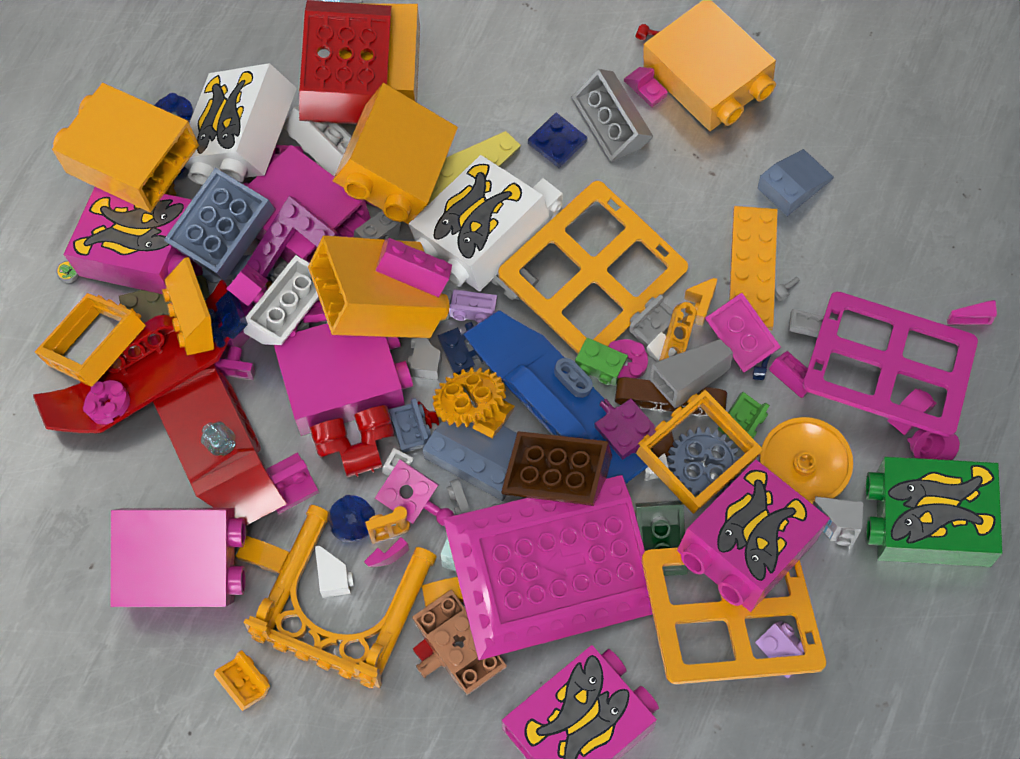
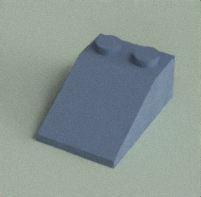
M802 149L775 163L760 175L757 189L788 217L833 180L834 176L807 151Z

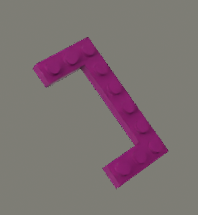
M289 196L247 264L266 278L296 230L317 247L323 235L339 236L340 234L297 199ZM232 294L240 309L237 322L244 327L243 320L255 305L251 302L247 306Z

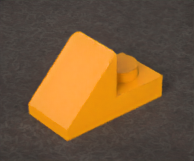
M711 278L685 291L684 299L696 303L694 324L704 325L705 317L716 289L717 278Z

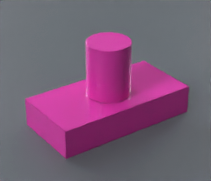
M229 347L227 359L220 358L215 363L224 376L254 380L255 369L253 363L240 361L242 349L239 347Z

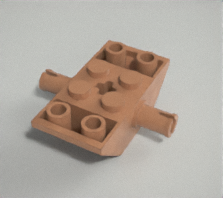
M452 590L412 616L424 639L433 650V654L416 665L423 678H426V676L440 666L445 667L456 684L468 695L507 667L499 655L478 660L466 609ZM459 641L463 642L464 647L460 648V646H456L455 643Z

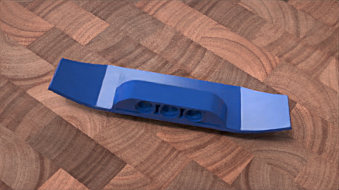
M500 310L463 333L493 373L496 372L497 377H501L505 386L552 435L606 441L597 431L594 424L607 414L600 407L601 401L604 402V398L594 387H592L588 396L583 398L576 397L557 379L554 374L555 365L558 360L565 357L542 334L528 328ZM610 446L612 458L606 479L622 475L626 484L648 468L636 453H632L622 460Z

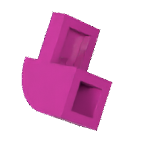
M914 389L900 405L927 414L937 403L929 393L921 389ZM892 419L887 420L904 436L915 428Z

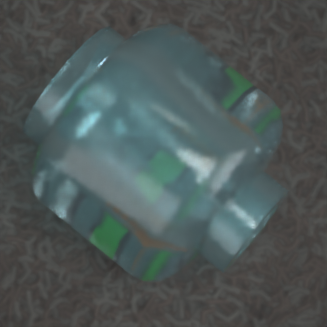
M222 421L210 422L203 427L201 443L214 456H225L233 450L236 445V435Z

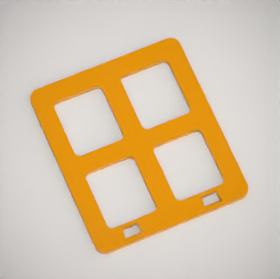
M594 181L502 264L498 270V276L576 353H579L586 337L563 316L562 311L590 284L596 283L623 310L593 339L609 347L612 341H615L630 327L631 322L629 321L635 313L643 312L646 309V303L652 297L656 299L660 294L663 295L686 273L688 263L603 182ZM610 199L620 207L617 211L608 204ZM594 202H599L625 229L601 252L593 257L565 232V229ZM640 241L666 265L667 269L639 296L634 297L608 273L607 268L635 242ZM549 243H554L580 268V271L554 296L546 299L519 271ZM659 245L669 253L666 257L656 249Z
M678 548L651 549L644 552L641 560L665 675L670 683L686 684L821 672L825 668L826 658L800 560L794 565L797 577H790L789 572L785 575L789 596L764 598L750 612L743 605L735 606L730 604L721 594L720 602L671 604L662 567L684 565L681 554L677 551ZM794 616L804 655L756 659L752 653L745 619ZM725 621L735 661L684 664L675 625ZM812 632L815 644H808L805 634Z

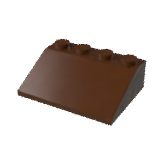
M518 431L501 493L503 495L594 506L610 467L612 453L608 441Z

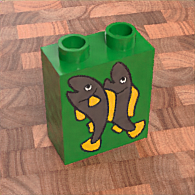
M884 457L877 472L867 473L865 484L866 499L877 500V517L869 516L867 519L866 542L868 545H877L878 561L992 567L1003 554L999 463Z

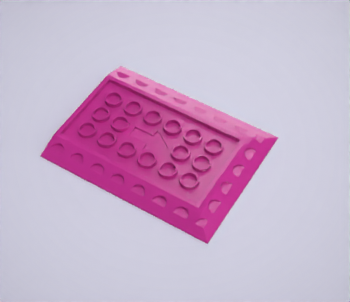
M622 475L605 480L594 506L525 498L443 518L478 660L653 614L641 560L645 550L631 497Z

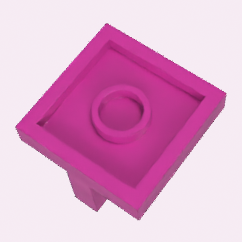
M298 452L266 469L287 502L285 506L276 510L278 515L319 493L304 460L300 458Z

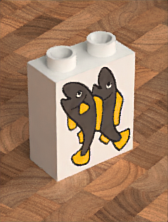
M270 63L209 73L189 123L199 146L184 166L189 170L188 177L193 182L203 185L215 167L240 183L246 177L264 176L297 88Z
M480 155L409 223V227L415 242H421L426 254L452 264L449 281L459 287L466 282L480 292L498 274L500 266L550 221V216L544 195Z

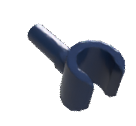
M771 355L763 360L761 367L754 366L753 379H765L767 364Z

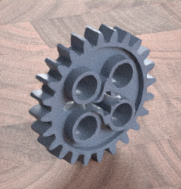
M697 427L695 434L691 429H688L687 436L681 433L679 440H674V447H670L668 451L671 456H668L667 462L672 463L668 466L669 470L674 472L673 474L693 495H699L715 481L710 477L711 472L720 476L741 458L734 456L738 452V448L731 449L733 440L726 442V434L719 437L717 429L711 434L709 427L703 433L700 427ZM689 448H695L699 455L691 454ZM711 451L719 452L721 458H715ZM687 470H694L697 474V477H691L690 475H688ZM738 474L723 489H721L715 495L716 498H718L722 494V492H724L740 475Z

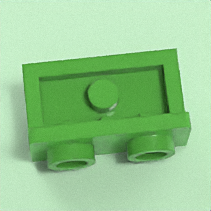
M586 338L575 359V363L588 376L591 375L598 378L605 385L611 384L616 386L618 376L627 361L628 355Z
M742 392L728 413L754 438L757 433L755 429L758 424H762L767 418L768 413L766 411L770 405L767 403L761 405ZM718 427L717 430H719L723 434H726L720 427Z

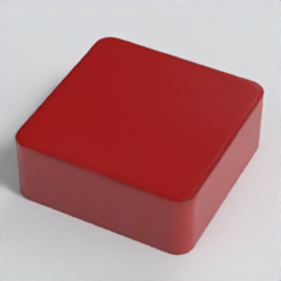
M425 639L413 648V652L421 661H424L433 654L432 648Z

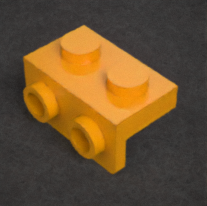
M242 650L237 652L235 659L216 669L214 676L242 711L265 698L270 688L267 677L258 671L251 657L246 656Z

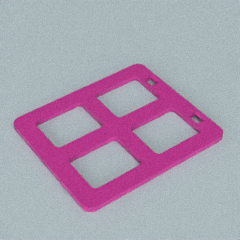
M837 291L832 293L804 378L803 388L815 395L944 437H952L957 431L978 339L972 333ZM844 310L890 323L893 328L887 350L882 351L839 337L837 331ZM831 312L839 315L837 321L829 319ZM915 331L956 344L958 350L952 372L904 358L903 350L908 332ZM837 353L879 367L881 371L874 395H867L825 381L823 377L830 354ZM816 362L823 365L822 371L814 370ZM897 374L945 388L947 394L941 417H935L891 402L890 398Z

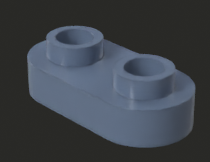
M562 358L558 360L554 368V374L557 379L574 396L580 398L588 396L593 387L591 378L572 359Z

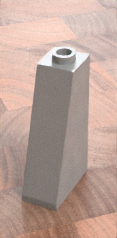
M721 339L652 363L650 381L672 406L677 408L692 395L700 392L730 370L733 352Z

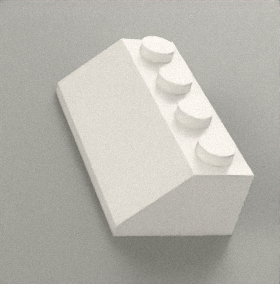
M299 106L293 107L283 124V128L292 139L301 145L303 151L309 153L315 159V163L335 176L352 136L339 123L299 121Z
M297 255L294 256L244 318L245 334L262 344L282 345L319 298L308 269L310 263Z

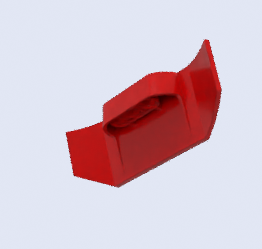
M220 280L214 291L205 301L211 318L214 350L187 355L185 348L179 345L177 337L179 331H174L172 323L174 317L169 315L155 316L144 323L146 326L98 380L100 382L118 381L126 388L130 396V404L126 412L121 417L118 415L113 418L114 422L95 423L83 411L84 402L91 391V386L80 382L65 389L33 394V399L45 428L63 432L102 433L219 361L228 344L240 312L231 292L227 290L225 281ZM110 399L106 400V401L104 402V405H105L107 402H110L111 400H110Z
M215 363L153 401L196 497L213 508H235V518H244L245 525L287 504L258 455V452L261 450L260 443L232 385L216 367ZM221 432H225L227 439L222 436L223 440L217 439L213 442ZM219 440H221V446L219 448H216L213 451L209 448H206L214 446Z

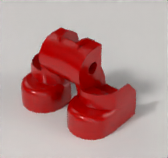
M387 405L369 408L354 414L358 430L361 433V442L351 445L347 438L343 418L325 421L310 427L319 457L322 459V457L339 451L347 478L353 476L359 478L358 474L367 471L375 473L374 470L383 468L375 440L391 436L394 438V428Z

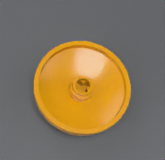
M810 417L786 420L773 428L763 442V451L759 456V462L811 504H813L815 497L836 499L844 491L853 471L851 448L844 436L835 427L822 420Z

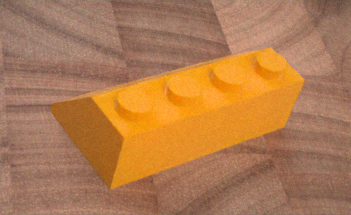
M187 257L164 279L166 289H162L164 301L169 302L167 304L169 316H174L172 319L174 331H179V334H177L179 345L185 348L187 355L214 350L210 314L191 261Z

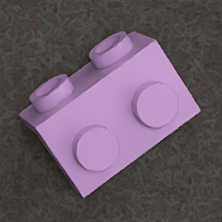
M453 289L451 304H449V317L459 321L469 319L480 323L495 313L497 295Z
M779 621L775 623L755 642L768 658L804 655L802 642L794 635V629L786 622ZM784 675V676L788 679V678H790L792 675Z

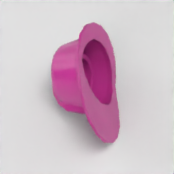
M919 429L912 437L907 438L914 458L953 460L959 451L960 442L956 434L952 437H944Z

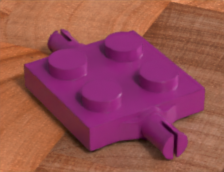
M604 399V402L601 401L600 407L607 414L594 423L595 428L608 441L609 445L622 460L630 454L637 452L640 447L638 443L644 436L648 434L651 437L656 432L654 430L656 426L632 399L616 408L607 399Z

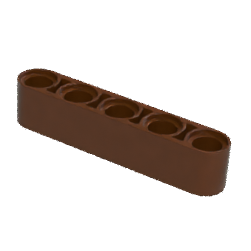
M629 377L618 378L615 403L622 405L629 399H632L639 408L674 412L677 409L672 406L650 380ZM705 387L697 393L700 395L706 390L726 410L728 393L725 390ZM687 401L681 405L682 408L688 405ZM701 407L692 413L694 415L708 416Z

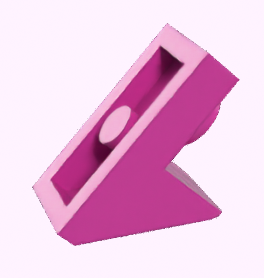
M638 67L624 78V82L651 108L668 94V91L654 79L653 68Z

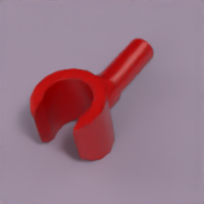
M641 24L635 37L639 40H645L647 35L655 36L660 31L652 30L646 24Z
M418 401V405L421 404L423 407L426 425L428 424L430 429L432 428V423H436L439 426V417H437L436 412L427 410Z

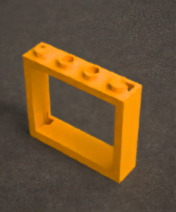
M87 293L36 349L35 353L49 367L93 387L146 325L140 320L142 316L136 313L133 308L129 310L124 305H117L110 299L106 301L100 295L94 296ZM99 314L120 321L82 365L62 356Z
M706 390L700 395L697 393L692 395L687 400L688 405L684 408L678 407L671 414L672 419L668 422L663 420L654 429L656 432L651 437L648 434L644 436L638 443L640 447L636 452L643 462L693 514L741 473L763 451L762 447ZM701 407L745 454L695 497L651 449Z

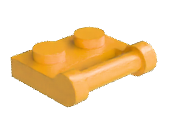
M398 506L393 510V513L384 516L378 514L365 522L372 544L405 534L410 530V523L406 520L407 510L404 507Z

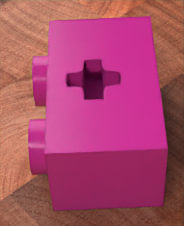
M246 264L227 287V290L249 306L252 301L257 303L267 290L265 284L268 280L249 264Z

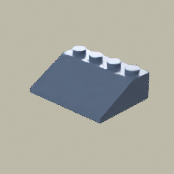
M215 167L164 241L208 272L225 281L270 218L275 208L267 198Z
M447 421L441 422L423 448L424 459L495 498L504 501L507 495H503L501 491L517 433L502 426L499 432L493 438H490L473 429V422L468 427H465L464 423L456 427L455 422L450 426Z

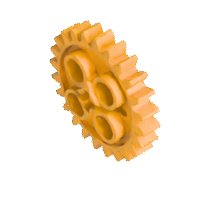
M473 367L470 368L469 372H465L462 369L460 375L454 372L452 379L446 377V383H439L440 389L434 390L436 395L432 396L437 417H441L442 422L447 421L449 426L455 422L456 427H459L462 423L465 424V427H468L471 422L477 426L478 420L485 423V417L493 418V411L500 412L499 406L504 405L503 399L506 398V389L501 377H497L496 372L491 374L490 369L483 373L481 367L476 372H474ZM470 399L475 403L476 408L472 405Z

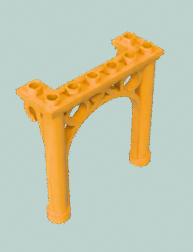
M309 505L306 512L307 517L268 598L262 600L257 610L256 618L250 616L249 619L245 618L243 623L248 629L247 632L252 635L251 638L259 643L264 644L267 641L274 644L273 648L286 653L289 650L294 652V656L302 661L307 662L310 659L317 662L316 665L324 670L335 669L339 671L338 675L349 680L352 677L361 680V685L373 689L374 686L381 688V675L430 566L434 565L437 556L427 549L415 548L385 616L374 627L356 634H337L326 631L306 617L300 608L297 596L300 578L331 515L327 510L319 506ZM289 596H291L294 610L282 613ZM290 617H299L302 622L301 629L295 633L284 630L282 628L284 620ZM275 625L277 626L278 631L273 630ZM307 627L310 629L309 635L314 638V646L297 640L306 634ZM379 633L376 642L370 649L365 640ZM338 642H341L339 646L341 657L324 651L328 646H337ZM359 642L364 647L365 652L361 658L354 659L345 654V648L350 643Z

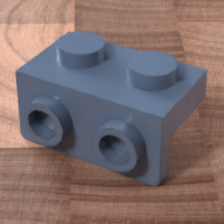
M416 398L411 399V404L389 409L400 451L405 453L424 448L428 438L431 437V432L428 424L424 425L422 419L425 417L424 410L421 404L418 405Z

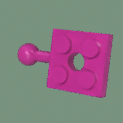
M401 459L375 497L376 500L391 510L398 506L404 507L407 510L406 520L412 524L415 523L423 509L436 516V520L441 526H445L443 518L455 516L451 509H440L429 501L439 484ZM404 485H409L413 489V495L410 498H405L401 494V488Z

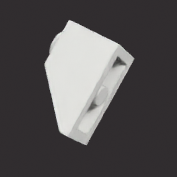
M315 546L319 588L322 598L351 594L350 586H354L352 572H348L346 565L324 548Z

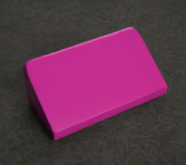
M788 351L777 357L769 368L770 372L800 398L809 393L803 388L808 368Z

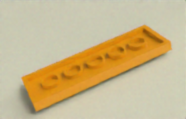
M734 206L729 301L743 293L768 330L772 331L774 323L778 209Z

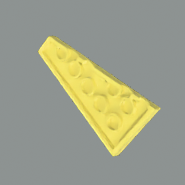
M504 131L446 157L427 205L480 155L501 167L520 149L521 145L509 133Z

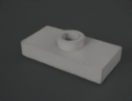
M792 309L790 312L789 331L818 337L824 316Z

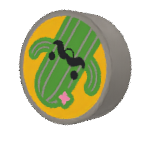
M68 260L61 262L56 269L57 276L64 283H72L79 277Z

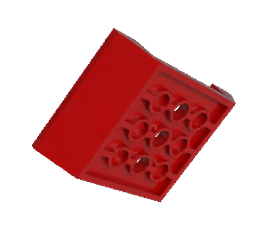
M307 0L304 14L299 88V121L358 123L365 105L382 83L387 84L392 6ZM326 49L330 54L322 58L318 55V52ZM342 51H349L352 55L348 59H343L339 54ZM364 52H370L373 57L370 60H364L361 55Z

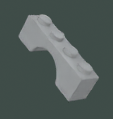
M443 290L442 293L447 295L449 304H451L452 291ZM449 313L447 318L445 320H440V322L449 320ZM412 338L411 348H414L413 355H409L407 362L412 377L438 380L442 362L441 351L433 347L428 338Z

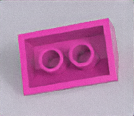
M388 238L383 243L376 271L439 298L449 280L452 264L405 245L400 241Z

